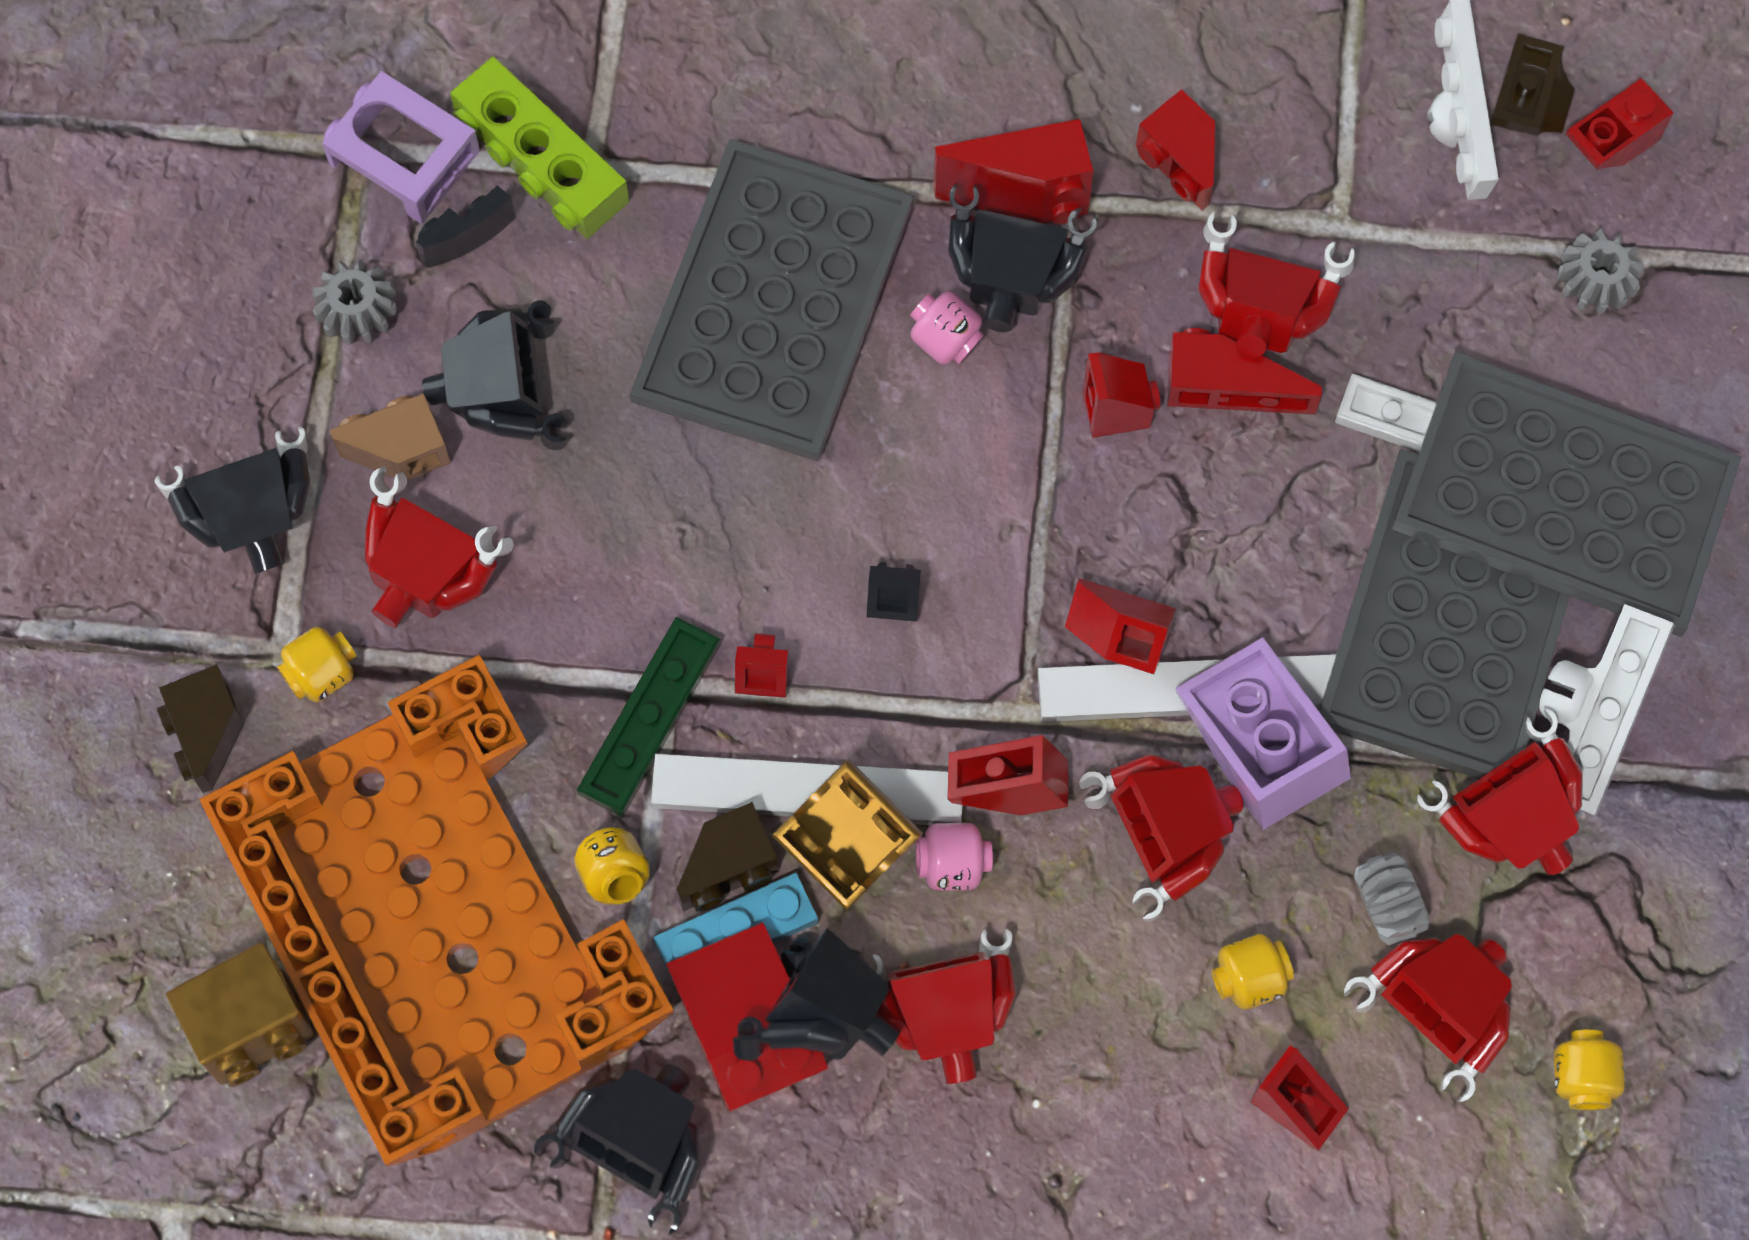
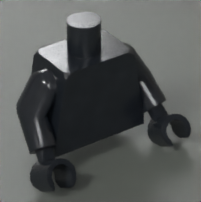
M956 183L951 187L949 197L951 204L956 208V214L950 218L948 252L959 282L971 287L970 300L987 306L983 320L986 328L1002 333L1011 331L1016 312L1030 316L1037 315L1043 303H1053L1077 281L1088 250V245L1085 243L1086 238L1097 232L1100 227L1098 214L1094 215L1090 229L1083 231L1079 229L1076 223L1081 208L1072 211L1067 221L1068 229L1072 236L1067 238L1068 229L980 209H977L976 215L973 217L970 215L971 209L976 206L979 200L977 186L974 184V198L968 204H961L956 200Z
M538 300L529 306L528 312H522L520 308L483 310L476 313L457 333L456 337L445 341L442 345L443 372L423 379L422 388L427 402L431 406L447 402L449 409L464 418L469 426L500 437L531 441L534 436H540L541 442L548 449L560 450L567 444L566 438L551 436L547 430L551 427L567 428V419L558 413L547 416L543 422L537 421L535 417L543 414L534 337L546 339L554 333L555 321L537 320V318L549 317L551 306L543 300Z
M826 929L813 946L805 938H798L790 944V951L785 950L781 953L782 964L790 979L765 1019L769 1022L768 1028H763L761 1021L757 1018L745 1017L737 1025L738 1036L733 1038L734 1055L744 1061H751L760 1057L764 1052V1044H769L772 1050L801 1048L823 1052L834 1059H843L859 1040L884 1056L898 1038L901 1029L877 1013L890 990L888 983L870 967L861 951L850 949L833 932Z
M667 1064L664 1065L655 1079L638 1069H629L619 1079L610 1077L580 1088L555 1122L556 1132L543 1135L536 1140L534 1153L540 1157L548 1145L556 1142L559 1152L557 1157L552 1160L551 1168L558 1169L567 1164L571 1155L570 1149L655 1200L660 1192L665 1195L662 1204H657L651 1209L648 1215V1224L652 1228L657 1212L661 1209H668L674 1215V1224L668 1234L671 1235L677 1231L681 1224V1214L677 1209L679 1203L687 1200L701 1165L700 1130L691 1122L695 1106L692 1101L682 1096L690 1084V1079L679 1067Z

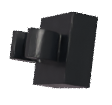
M880 562L877 566H870L866 617L917 622L921 570L915 569L911 564H907L906 568L887 567L886 562Z

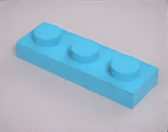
M794 873L656 935L653 939L666 966V963L763 922L774 944L818 924V917L797 873Z

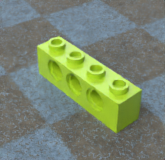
M494 56L450 92L455 111L452 116L475 130L476 135L486 143L485 149L489 156L500 167L505 168L509 165L519 175L518 180L530 196L534 199L543 197L552 206L551 211L554 217L565 229L571 231L575 228L588 239L629 203L626 180ZM508 115L513 117L507 123L498 124L493 122L500 116ZM541 146L546 148L543 153L538 155L526 153L532 147ZM569 177L580 180L577 184L569 187L559 184L562 180Z

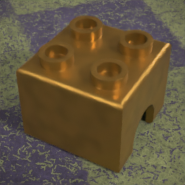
M848 758L771 836L847 911L881 874L922 836V831Z
M258 943L166 992V997L199 1063L220 1085L228 1082L231 1087H235L248 1082L258 1075L259 1070L257 1066L274 1057H277L278 1061H285L300 1054L307 1047L305 1041L314 1036V1032L281 968L272 959L263 943Z

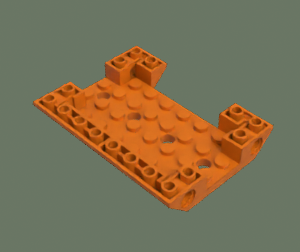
M480 654L388 701L387 704L392 715L299 762L294 751H291L199 799L386 1167L446 1149L629 1050L674 1013L672 1006L624 919L577 943V947L574 944L488 784V781L528 743ZM372 772L382 775L384 777V786L378 794L363 796L357 792V782L363 775ZM418 859L428 862L431 865V872L424 882L409 884L403 880V869L409 862ZM461 948L472 949L478 954L476 967L466 974L455 973L449 968L451 955ZM509 1038H517L526 1045L524 1058L514 1065L503 1064L497 1059L499 1045Z

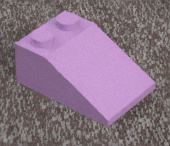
M1263 637L1176 687L1177 695L1230 784L1238 788L1244 805L1262 830L1351 779L1347 748Z

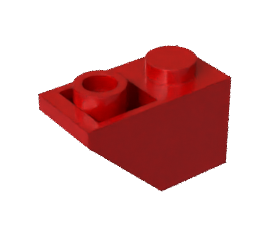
M1640 78L1567 129L1566 136L1597 170L1623 166L1661 140L1673 112L1643 78Z
M1181 89L1139 124L1136 147L1139 156L1149 167L1153 169L1159 168L1170 179L1172 188L1180 198L1187 202L1192 201L1203 211L1210 204L1214 185L1215 121Z
M1079 578L1065 628L1104 659L1155 674L1165 649L1176 608Z

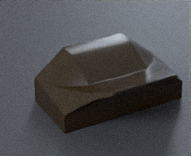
M1517 34L1490 125L1536 136L1543 132L1563 134L1575 88L1568 80L1562 65L1564 46Z

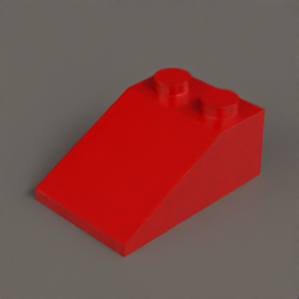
M1075 119L935 146L933 177L935 199L950 202V190L956 183V200L961 204H968L974 198L973 187L975 184L979 190V200L974 207L976 209L1038 223L1054 221L1057 224H1067L1069 215L1077 208H1081L1077 219L1082 215H1087L1094 171L1081 120Z
M764 922L666 963L727 1111L737 1109L829 1069L822 1052L801 1048L772 1050L769 1044H764V1052L757 1059L744 1061L734 1055L733 1038L738 1036L737 1025L745 1017H754L761 1021L763 1028H768L769 1022L765 1019L789 981L788 974Z

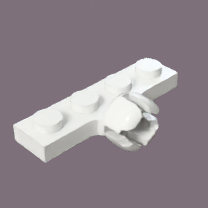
M1450 0L1442 16L1437 18L1435 22L1436 44L1439 48L1443 47L1446 63L1442 67L1444 91L1436 96L1428 111V119L1432 121L1429 128L1436 139L1446 146L1456 147L1457 143L1459 144L1460 153L1456 160V173L1458 181L1465 183L1467 200L1487 199L1499 178L1470 0Z
M1626 604L1623 606L1602 660L1596 668H1586L1564 660L1558 662L1548 676L1552 684L1574 692L1572 699L1543 689L1539 703V709L1545 718L1547 717L1544 709H1549L1557 716L1558 723L1565 725L1570 730L1567 745L1583 774L1582 807L1580 810L1597 816L1675 626L1673 622Z

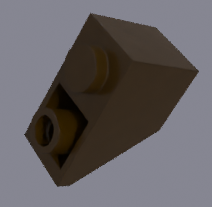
M218 665L159 687L165 704L157 707L158 715L167 735L170 736L176 733L182 750L174 753L177 765L185 782L194 779L203 793L213 790L243 727L242 719L228 683Z
M753 802L704 822L676 889L683 912L693 907L697 912L710 909L725 899L723 894L743 887L744 891L759 888L772 880V873L779 871L776 853Z

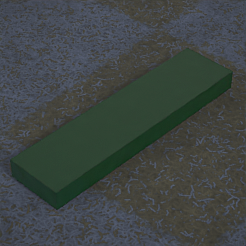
M675 617L577 788L579 796L622 818L624 817L655 762V754L661 752L720 648V638Z

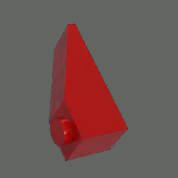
M1190 328L1182 332H1173L1169 349L1167 406L1316 415L1322 396V386L1263 355L1256 358L1243 355L1237 348V342L1225 335L1211 334L1208 330L1201 328Z

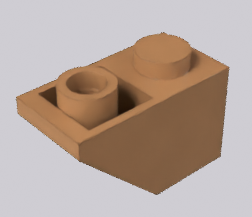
M424 393L415 397H398L389 402L386 408L367 416L365 414L352 415L344 419L338 427L329 430L341 458L372 470L386 466L385 474L394 478L396 474L403 472L407 480L451 463L445 443Z

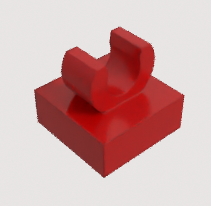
M755 633L753 647L737 646L735 694L786 698L788 650L774 649L775 635Z

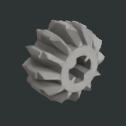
M1602 228L1595 232L1592 239L1581 233V235L1576 237L1573 246L1566 247L1560 257L1563 265H1560L1557 271V280L1566 283L1562 291L1563 298L1573 296L1580 298L1577 303L1579 311L1585 309L1588 303L1594 304L1598 316L1605 313L1608 305L1617 311L1622 309L1627 302V298L1636 296L1640 288L1638 279L1641 278L1644 272V264L1634 261L1638 254L1637 246L1623 248L1621 246L1623 242L1622 233L1616 235L1613 240H1607Z
M359 259L353 269H348L347 265L339 260L337 265L339 273L333 275L322 271L321 280L324 286L313 288L312 297L314 302L317 303L313 309L316 321L324 323L325 333L331 338L341 333L343 342L350 345L355 336L361 334L362 339L370 344L372 340L370 331L376 329L387 333L389 326L385 318L396 316L397 307L395 302L392 301L396 295L394 285L390 281H385L384 271L379 266L368 271L366 262Z
M1396 852L1385 856L1381 854L1368 859L1367 863L1356 867L1354 878L1381 941L1387 945H1392L1400 941L1414 939L1417 937V934L1428 930L1430 923L1429 914L1412 873L1401 855Z

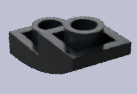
M496 185L486 196L481 195L471 203L464 219L450 208L439 218H431L422 227L418 234V239L415 241L421 262L428 268L460 258L491 240L516 218L511 196Z

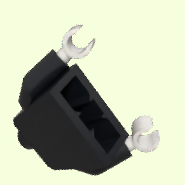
M298 427L300 436L298 440L293 443H286L282 439L281 430L275 433L277 448L190 478L186 476L180 466H175L174 468L178 473V479L175 483L165 485L162 479L157 476L155 484L168 500L180 527L206 547H221L225 553L245 546L255 574L284 564L274 535L293 529L292 522L297 520L304 512L310 485L306 457L308 444L305 431L302 427Z

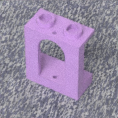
M380 71L371 83L367 82L361 86L354 97L353 106L342 119L337 118L330 124L322 142L329 165L336 168L342 161L403 200L406 214L421 224L424 223L480 153L476 133L473 128L383 71ZM385 106L394 108L443 140L416 174H413L360 139Z

